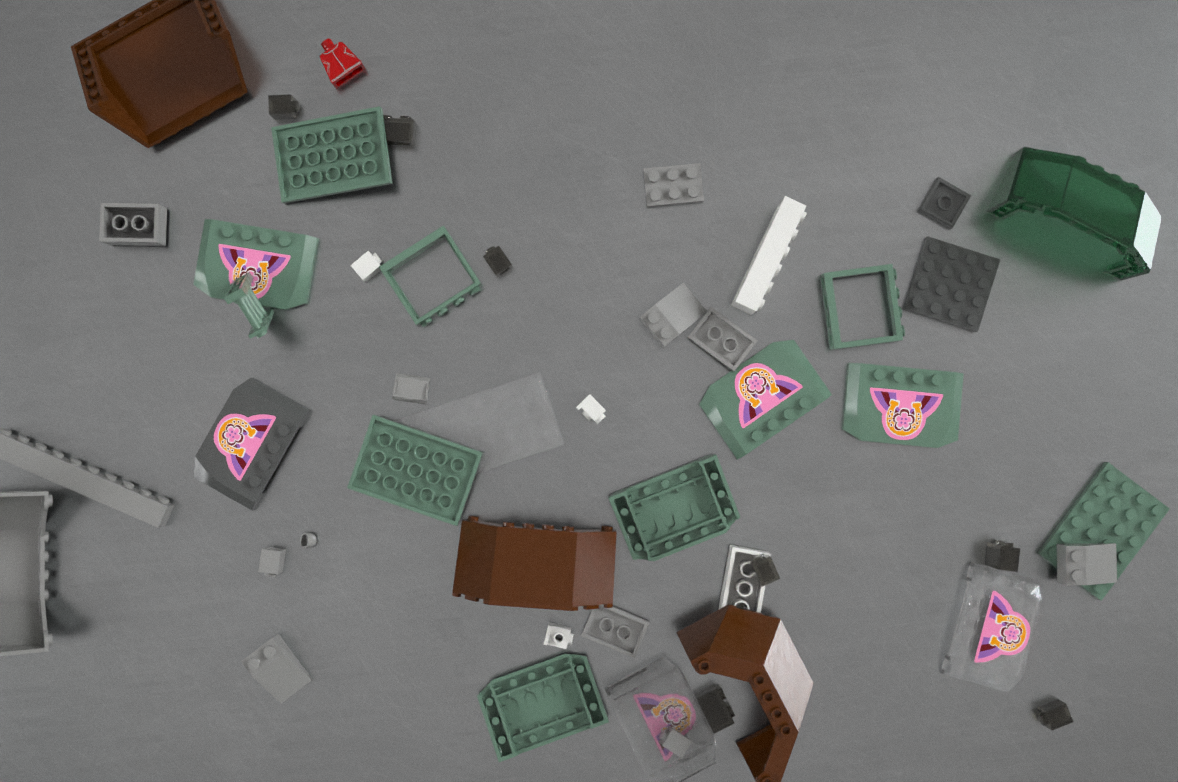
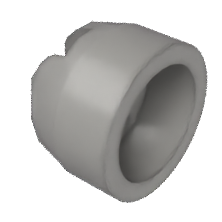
M303 533L301 535L300 545L302 548H312L316 545L317 538L314 534Z

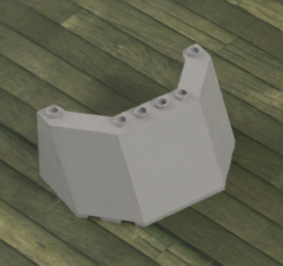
M0 491V656L49 652V646L53 644L52 634H48L45 609V601H48V589H45V582H48V570H45V563L48 562V551H45V543H48V532H45L48 507H52L53 498L52 495H49V491Z

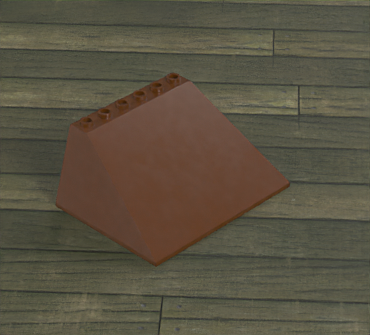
M152 0L71 46L89 111L146 148L159 144L167 137L175 135L183 128L191 126L197 120L207 117L213 111L226 106L227 103L242 97L248 92L230 32L216 0Z

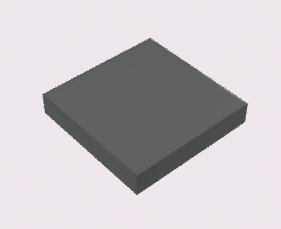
M937 177L918 211L945 227L952 229L971 195Z

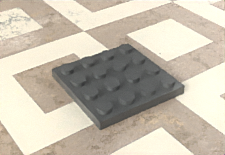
M929 236L925 237L903 310L972 332H978L1001 259Z

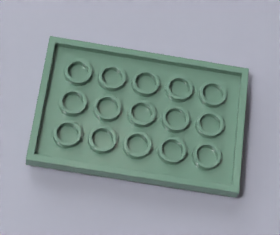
M380 106L271 127L282 203L393 184L383 111Z
M372 415L347 488L458 526L483 452L377 415Z
M1105 462L1037 554L1057 568V544L1116 543L1118 579L1170 508L1109 462ZM1114 583L1079 586L1102 601Z

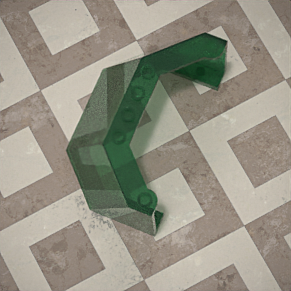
M1023 147L1016 152L986 212L1004 220L1020 211L1033 214L1036 210L1042 211L1044 216L1057 218L1114 247L1120 255H1125L1123 261L1107 266L1105 272L1122 281L1150 272L1161 216L1145 191L1139 189L1140 187L1137 184L1122 180L1117 174H1110L1104 171V168L1099 165H1092L1086 162L1087 160L1081 156Z

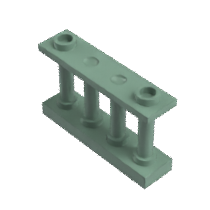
M248 272L232 281L223 298L227 304L234 302L242 310L252 326L248 335L251 339L255 336L260 338L267 333L274 309L271 308L265 311L251 289V283L254 278Z

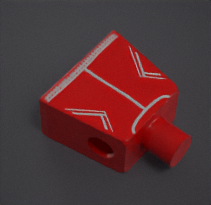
M328 38L321 43L325 52L319 57L331 83L336 89L366 69L362 62L342 41L334 45L332 40Z

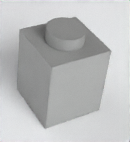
M262 548L258 572H263L264 576L276 577V575L282 573L286 549Z
M671 726L667 729L665 728L659 737L661 739L659 743L681 759L692 743L688 737Z

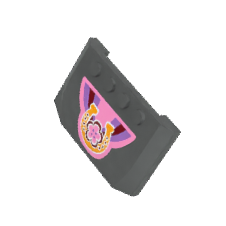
M249 378L233 389L195 456L194 478L248 509L255 510L264 494L262 492L299 427H302L311 410L262 382Z

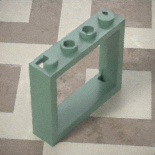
M444 225L379 266L418 327L421 325L422 327L427 326L432 322L433 317L444 315L449 311L447 308L453 304L454 306L461 304L465 301L464 297L469 294L471 296L475 295L481 290L480 287L483 286ZM445 238L474 283L422 317H419L391 273Z
M893 264L827 272L820 275L830 350L903 340L905 329L901 325L900 320L902 309L898 306L899 289L895 285L897 273L896 269H893ZM885 272L893 336L841 342L833 278Z

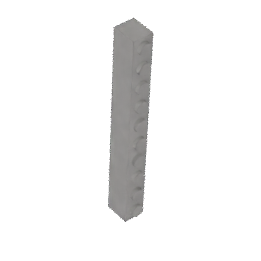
M0 428L1 460L157 528L166 526L174 508V505L169 503V499L158 496V498L152 496V492L149 490L136 489L134 484L130 482H120L112 474L106 473L104 475L96 467L81 465L82 462L74 458L67 459L64 457L65 454L53 450L51 452L43 444H33L29 442L30 439L27 437L12 435L11 430Z

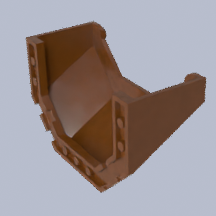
M467 516V519H463L461 524L452 596L461 597V594H463L467 600L479 602V599H483V604L578 611V606H583V609L590 610L599 609V605L604 604V608H612L617 531L613 530V526L604 525L601 526V529L574 530L572 526H562V529H554V525H542V528H537L531 523H522V526H514V522L496 524L479 520L478 516Z
M728 604L676 633L697 673L705 675L711 672L749 682L771 724L736 744L756 782H781L799 733L814 683L780 618L766 616L748 609L743 610Z

